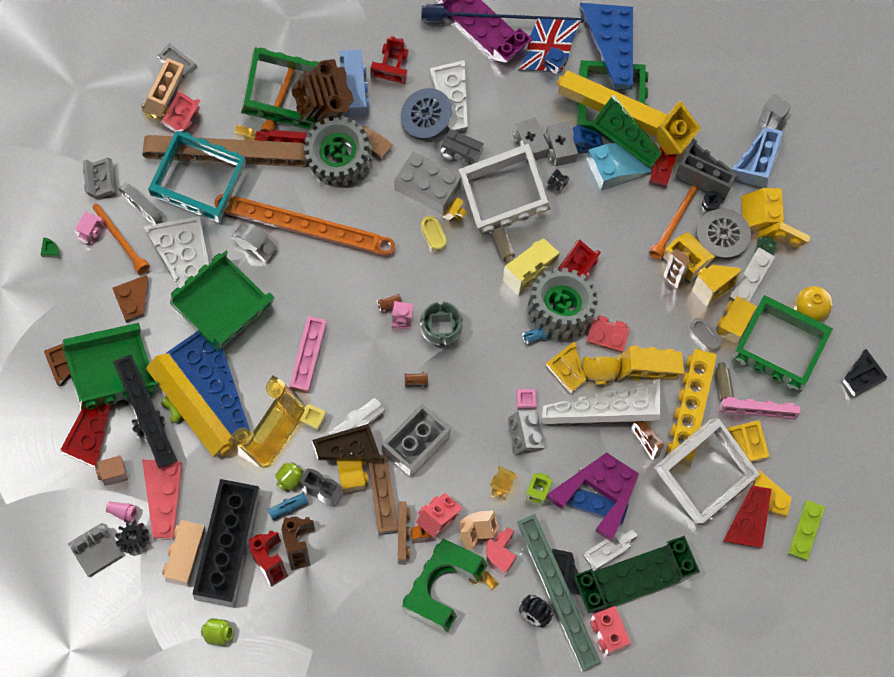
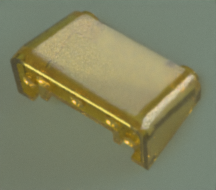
M272 375L266 385V392L274 401L255 430L252 432L246 428H239L228 440L235 453L260 468H268L272 465L299 425L306 409L304 403L291 389L274 375Z

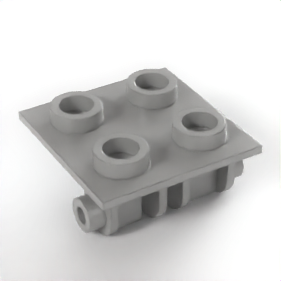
M103 522L67 543L87 576L122 556L121 551Z

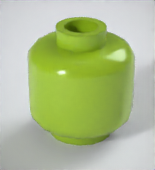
M293 462L290 464L284 463L275 474V479L278 481L276 485L285 492L287 489L290 491L296 490L300 485V479L303 476L304 470Z
M210 618L202 626L201 635L207 644L224 646L232 639L233 627L230 626L227 620Z

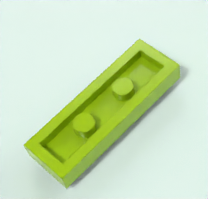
M809 500L805 501L788 552L789 556L805 562L808 561L825 506Z

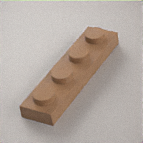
M387 454L380 455L381 461H368L378 535L398 532Z

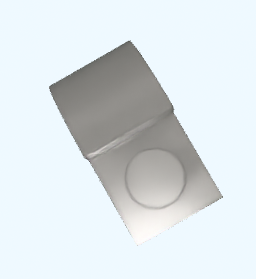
M241 223L231 236L244 250H252L263 262H267L278 248L267 237L268 234L250 223Z

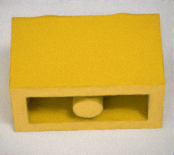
M736 296L733 302L729 301L725 309L728 312L726 316H721L717 324L720 327L717 333L738 344L757 306Z

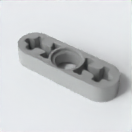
M125 182L118 188L120 193L151 223L155 225L163 219L157 209L129 183Z

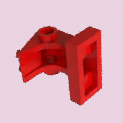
M394 36L386 39V44L384 43L382 48V54H384L383 62L377 63L372 61L370 67L371 77L406 85L407 70L401 67L403 60H407L409 49H406L407 46L403 42L404 39H398ZM389 58L398 60L396 67L387 65Z
M269 531V534H257L249 538L251 555L271 587L288 576L281 557L278 554L273 557L268 555L272 547L282 542L279 533Z

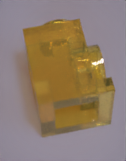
M498 466L497 473L490 483V486H492L490 495L496 499L502 498L506 500L517 474Z

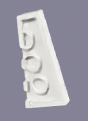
M465 60L430 68V75L435 89L442 91L451 102L452 115L447 125L448 130L452 129L457 132L467 130Z

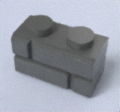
M450 129L441 145V154L449 160L455 159L459 161L461 165L466 167L478 162L483 152L484 143Z

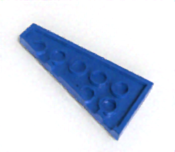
M580 3V11L584 14V20L590 28V34L597 51L602 56L601 60L607 68V74L613 88L632 90L633 7Z
M195 332L166 352L176 362L235 441H238L250 432L223 348L217 351L198 332Z

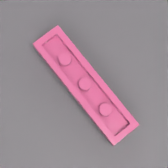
M307 317L289 385L290 389L309 393L327 323L325 319Z
M727 397L720 404V412L797 419L800 414V406H795L793 403L775 404L774 401L756 402L754 399L743 401L737 400L734 397Z

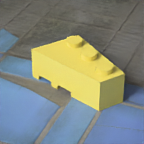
M544 238L540 241H535L529 249L505 266L503 282L519 296L539 276L558 261L559 252Z

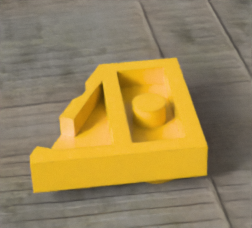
M778 222L762 229L758 233L759 239L796 248L810 241L809 235L783 222Z
M572 342L546 363V367L570 393L586 382L575 342Z

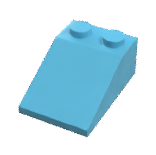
M617 143L605 144L590 149L588 152L587 161L601 191L652 174L651 169Z

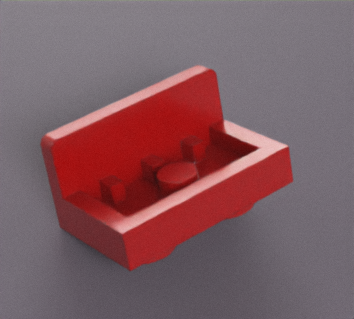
M580 239L576 240L558 267V271L562 272L563 268H568V272L572 273L573 270L578 271L577 276L580 277L584 274L587 279L589 270L599 261L598 256L601 252L599 250L593 251Z

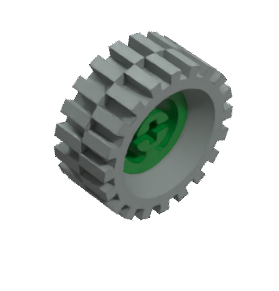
M343 116V120H340L339 117H334V121L325 118L323 125L318 122L315 124L316 130L311 128L309 131L311 138L306 137L305 139L307 145L304 146L306 160L313 174L320 181L323 179L324 184L329 185L332 181L334 187H339L340 182H342L343 186H349L348 181L352 180L353 184L358 181L356 177L359 175L363 178L365 176L364 169L369 170V161H372L373 158L371 144L364 128L361 125L358 126L357 121L352 120L350 123L349 118ZM343 144H347L352 148L350 155ZM329 151L333 160H335L336 163H333L327 159Z
M558 268L552 269L551 274L549 271L543 273V277L539 276L531 290L527 311L528 315L531 314V323L536 322L535 328L538 331L543 327L544 335L548 336L549 333H552V338L555 339L558 338V335H562V340H566L569 335L572 338H576L578 333L582 335L586 328L590 327L597 308L598 297H596V288L592 289L593 283L591 280L586 282L584 274L579 277L576 270L569 273L568 268H563L562 272H558ZM550 302H554L553 308L550 306ZM571 304L574 307V311H570Z

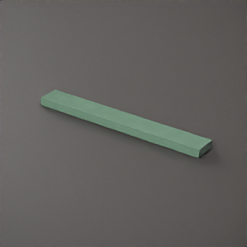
M536 514L517 521L518 528L581 671L600 664L601 661Z

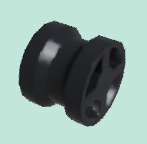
M556 169L550 176L547 185L550 187L554 186L556 191L560 193L567 185L570 177L562 175L561 171Z
M716 191L707 192L701 204L702 209L707 213L720 208L722 203L721 195Z

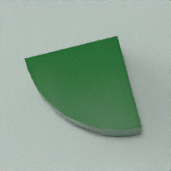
M43 237L41 257L60 259L61 255L58 246L51 239Z

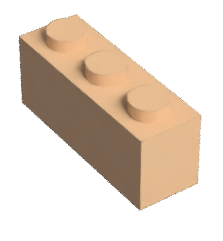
M169 58L166 59L147 97L144 111L162 117L181 79L184 68L183 64Z
M181 520L180 525H176L174 530L175 542L169 547L168 556L170 558L168 563L164 564L162 575H164L166 582L185 587L190 586L206 533L204 525Z

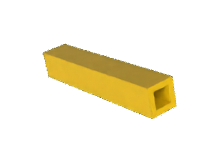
M568 70L564 76L561 75L559 77L557 86H559L558 94L598 112L602 110L611 96L614 95L646 133L657 137L659 124L668 115Z
M169 353L155 356L146 367L147 371L155 381H158L159 387L212 457L227 455L232 450V445L236 442Z

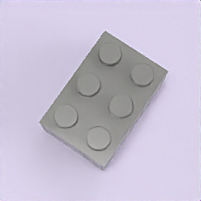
M412 151L394 180V190L443 215L461 186L462 176Z
M421 404L382 443V452L387 454V457L411 477L450 437L451 428L424 404Z

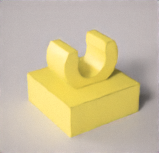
M308 404L300 419V423L318 431L326 411Z

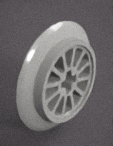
M718 208L711 210L702 216L697 226V236L700 244L711 254L718 257H733L742 253L749 245L751 239L749 224L742 215L731 209ZM721 232H722V233H725V232H726L727 235H726V236H725V235H722V236H721L720 233H721Z

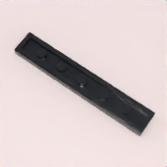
M132 354L113 361L158 469L176 463L177 458Z

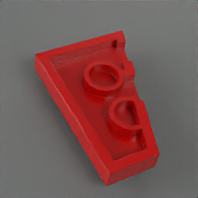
M753 485L750 487L723 541L763 548L771 488Z

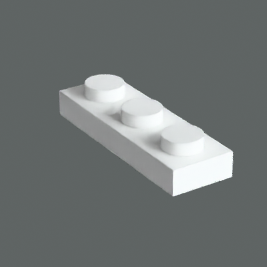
M758 248L730 297L735 299L738 296L749 302L775 256Z

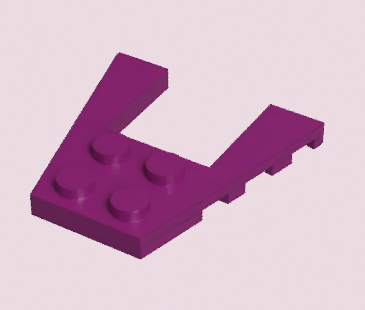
M606 452L548 493L546 499L560 509H563L583 483L607 497L615 505L597 526L595 532L612 543L639 473Z

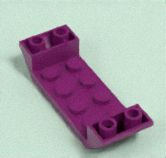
M436 0L438 4H443V8H447V12L496 14L482 0ZM447 15L457 27L493 60L507 62L532 41V38L521 28L514 31L501 18Z

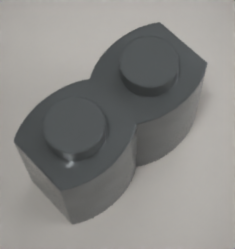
M307 468L300 479L302 490L311 496L318 497L326 505L335 506L342 495L341 486L336 481L324 478L321 473L314 469Z

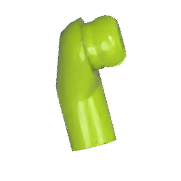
M165 396L161 405L170 409V420L178 423L182 416L169 398Z

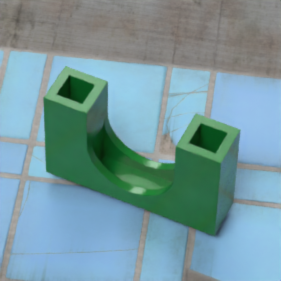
M442 538L441 542L435 546L430 560L424 564L421 575L415 579L410 593L404 597L403 609L407 614L447 633L457 615L452 608L431 597L433 583L438 577L449 572L462 574L478 582L487 567V563L482 556Z

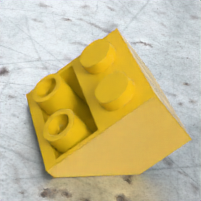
M689 232L678 236L665 248L663 258L667 262L675 249L684 252L691 262L685 278L690 282L702 268L706 267L716 257L707 251Z

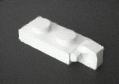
M633 529L626 534H623L622 531L616 532L612 543L605 539L586 551L584 556L594 571L626 552L631 547L630 542L636 539L637 534Z

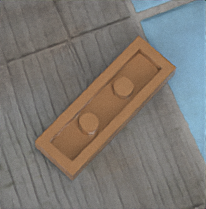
M675 249L671 253L664 273V277L676 288L683 283L691 262L684 252Z
M399 501L398 565H406V558H410V546H406V539H410V527H406V520H410V508H407V501Z

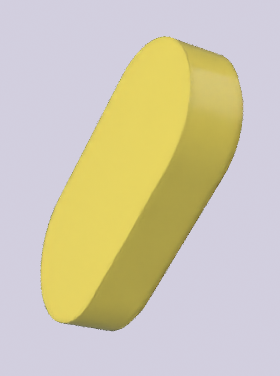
M433 216L425 217L421 221V231L431 250L436 252L442 251L447 244L442 227L437 218Z

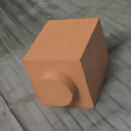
M121 455L97 462L99 467L95 469L97 478L102 480L105 486L128 479Z

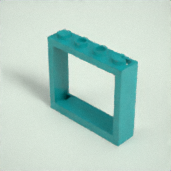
M176 130L148 188L150 196L220 222L246 166V160L237 151L230 152L222 145L217 144L215 146L204 138L197 139L188 132L184 133ZM181 144L236 165V169L217 208L161 186Z

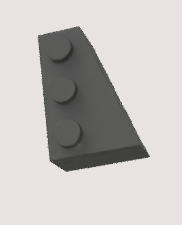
M693 138L678 166L675 177L706 192L716 191L725 200L737 174L722 161H717L710 155L711 152L701 148L697 144L698 141Z

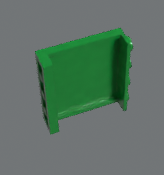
M227 250L222 254L218 253L215 255L208 266L206 264L199 269L198 274L194 277L190 276L181 288H175L170 294L169 302L217 351L267 310L275 298L270 292L265 295L227 258Z
M139 322L63 339L62 349L80 409L90 410L98 405H112L120 400H129L113 361L132 354L149 396L157 392L158 381L155 382L146 369L149 361L140 336L141 328Z

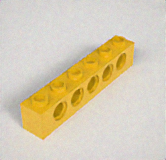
M694 349L693 354L688 355L686 365L689 366V369L683 375L682 383H685V387L679 393L678 400L681 401V404L675 410L674 418H677L676 425L672 424L670 436H673L672 443L668 442L666 454H670L680 445L679 439L686 440L701 427L717 354ZM694 369H700L703 374H697ZM695 386L699 389V391L694 392L691 390L690 387ZM686 404H692L695 409H688ZM682 422H689L691 427L683 426ZM696 448L680 460L678 464L691 466Z

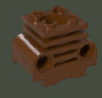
M335 59L320 61L309 73L307 71L303 72L293 84L291 92L296 100V110L301 117V121L306 120L307 117L308 120L315 117L316 122H320L323 125L325 118L334 121V117H339L340 119L345 112L350 111L349 105L354 102V98L347 85L345 68L337 67Z

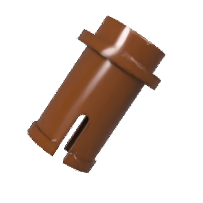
M400 294L384 299L381 297L380 300H377L379 311L386 312L387 309L393 308L394 301L402 302Z
M424 371L418 374H404L405 386L422 385L424 387V385H428V373H424Z

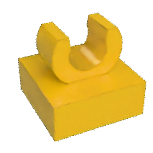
M458 197L454 199L443 217L448 221L453 217L458 220L464 218L467 214V211L461 208L464 201Z

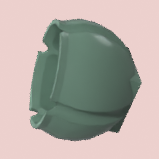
M444 301L441 305L438 302L432 303L423 311L420 317V331L423 337L431 344L440 346L442 343L445 346L456 341L462 333V315L451 303ZM450 322V333H432V323Z

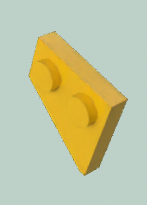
M760 420L726 428L751 463L770 458Z
M757 470L760 475L755 478L753 486L772 489L768 513L786 518L792 497L765 474Z

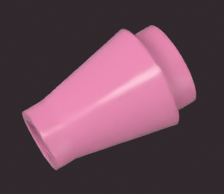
M109 501L106 506V513L124 522H133L137 515V507L130 503Z

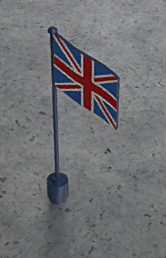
M443 4L422 5L421 20H426V22L443 23V19H446L447 15L537 19L530 35L532 41L528 44L525 58L518 69L525 71L552 72L542 65L543 59L551 47L562 50L568 60L573 37L579 24L584 22V17L582 16L581 18L447 12V8H443ZM566 63L564 64V66L561 68V70H560L559 72H562V70L564 69Z

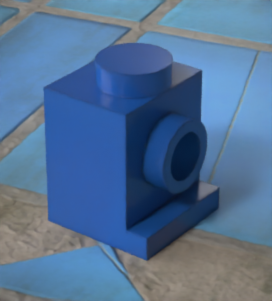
M551 47L544 57L542 65L557 75L566 63L567 56H565L562 50Z

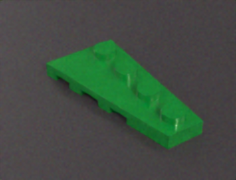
M614 95L611 96L591 123L592 126L649 168L652 167L662 153Z

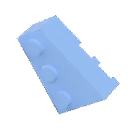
M362 50L339 51L340 67L345 68L347 85L354 98V102L349 105L350 111L345 112L344 116H366V109L370 108L369 97L365 98V92H368V83L364 81V76H367L366 65H363Z
M767 127L761 131L749 150L742 155L738 164L732 168L737 174L734 181L768 188L782 145L783 131Z

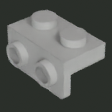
M107 157L93 163L89 160H84L83 174L86 194L96 200L114 194L115 183L112 159Z
M518 411L508 418V426L515 454H520L525 450L541 451L545 448L536 411Z

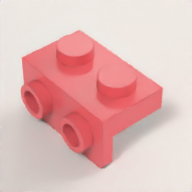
M178 91L160 123L174 132L176 130L179 132L187 131L192 123L190 121L192 115L195 116L200 109L198 105L201 100L197 98L194 101Z
M600 315L597 318L593 317L587 341L623 352L630 331L627 323L622 321L610 322L608 321L609 318Z

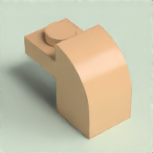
M494 511L473 513L459 522L461 529L460 540L464 543V547L467 550L473 549L478 539L494 538L499 529Z

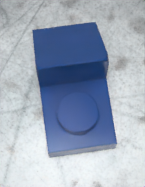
M580 125L572 128L578 154L588 153L590 149L603 145L600 133Z

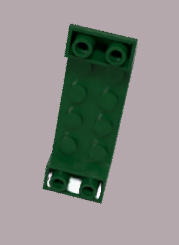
M684 535L667 541L660 548L596 571L589 569L573 575V578L589 614L614 606L618 607L673 587L699 574L700 570Z

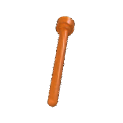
M288 68L274 106L281 107L294 75V69ZM265 121L260 131L270 132V129L276 130L275 121Z
M692 186L689 189L661 239L650 248L649 255L657 260L663 258L665 245L697 192L696 186Z
M94 204L92 206L98 217L103 219L104 225L133 261V269L136 273L141 275L147 272L150 265L146 259L139 258L99 204Z

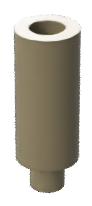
M505 228L495 230L492 235L502 260L507 261L508 264L514 260V250Z
M725 362L718 363L716 377L720 401L727 397H734L729 368H726Z

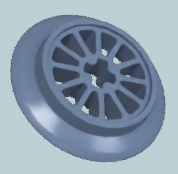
M433 88L418 90L410 95L403 104L401 110L402 125L409 134L415 137L428 138L435 136L450 121L452 115L451 102L440 90Z

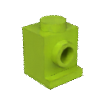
M534 473L525 500L544 506L553 479H550L544 473ZM541 487L543 491L536 490L535 488Z

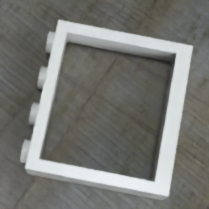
M529 143L459 169L477 228L481 234L492 233L495 229L501 227H509L517 221H526L531 216L536 214L542 215L543 212L551 209ZM528 159L541 200L482 221L469 181Z
M719 418L710 419L654 466L695 523L703 524L708 520H712V515L715 512L726 508L729 500L740 496L741 490L751 486L755 478L760 475ZM712 433H715L744 474L699 512L669 470Z

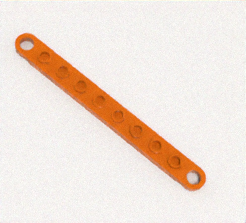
M219 194V196L215 198V208L218 207L219 202L223 197V194ZM231 196L229 205H227L223 213L383 257L391 256L395 251V243L389 237L238 196ZM383 243H388L391 248L384 251L380 246Z

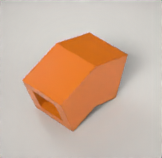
M419 525L411 528L412 544L423 543L430 538V534Z

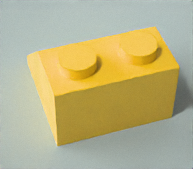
M678 101L657 129V142L666 154H681L701 129L682 101Z
M762 188L741 196L742 216L749 224L750 231H760L778 222L784 223L782 188Z
M711 265L708 268L704 267L697 273L692 291L708 306L735 286L742 270L736 267Z

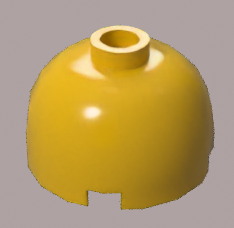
M809 286L799 292L794 300L793 307L794 310L822 323L831 314L833 301L825 289L818 286Z
M583 357L584 374L588 379L595 381L596 385H607V381L614 380L618 376L621 358Z

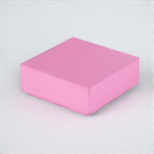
M536 389L516 390L517 410L537 409Z

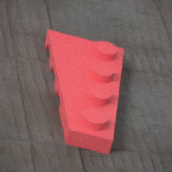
M142 459L153 538L174 540L182 462L177 461L174 464L158 469L155 460Z

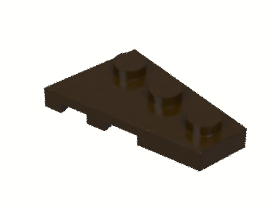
M369 424L312 440L318 460L381 461Z

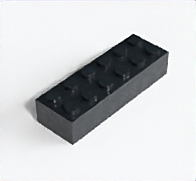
M220 479L192 593L194 600L234 608L249 538L251 537L260 498L259 486Z

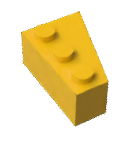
M637 345L630 346L617 357L621 358V367L615 382H621L622 378H633V381H639V377H651V381L656 379L676 380L684 374L682 352H677L674 349L657 350L656 347L646 349L640 348Z

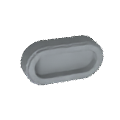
M702 318L694 319L689 326L690 334L705 350L709 352L717 351L722 344L721 336Z

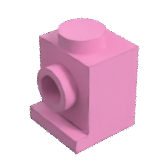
M85 211L75 228L78 239L86 244L88 242L91 243L99 235L100 228L104 229L103 219Z
M394 301L392 327L411 330L413 304Z

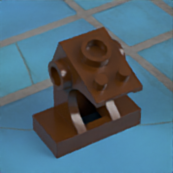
M296 516L284 517L281 531L291 570L310 566L306 541L298 542V539L302 534L315 531L314 521L310 520V517H305V519Z

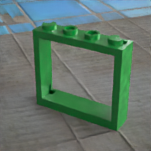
M255 47L251 56L241 113L307 130L313 129L316 124L315 117L311 120H308L307 117L306 120L301 121L297 111L250 99L258 60L302 72L307 71V73L312 71L319 62L304 60L297 56H288L282 52L268 51L262 47Z
M581 60L579 76L587 79V73L607 74V68L601 61ZM633 64V76H639L638 102L645 104V99L648 98V88H645V83H648L649 72H646V65ZM577 103V125L605 135L591 125L593 121L586 120V106Z
M764 295L732 358L740 361L742 365L752 367L758 373L770 376L776 382L788 385L790 389L794 388L802 392L833 328ZM762 311L821 339L802 378L743 349Z

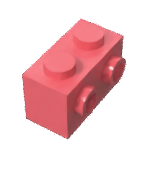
M446 493L442 494L439 498L435 496L429 503V506L425 504L419 510L418 514L420 516L416 523L434 538L455 521L462 507Z
M616 606L592 615L590 626L594 633L597 632L600 639L598 640V645L601 652L604 651L606 656L629 648L631 642Z

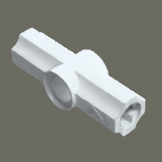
M373 398L359 410L351 411L344 418V421L328 432V434L331 435L366 424L370 425L385 410L381 403Z

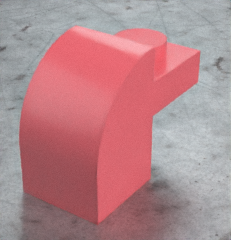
M509 527L505 531L501 530L495 541L489 539L486 547L487 563L503 577H505L516 560V555L505 549L514 534V531Z

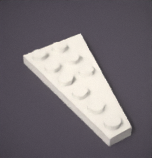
M200 216L144 226L147 235L179 288L185 285L184 282L190 276L194 277L197 275L203 265H209Z
M656 379L654 383L647 385L644 382L638 383L635 388L627 389L626 387L596 393L595 397L588 399L585 396L579 397L578 401L571 403L562 401L543 406L542 422L543 424L660 420V379Z

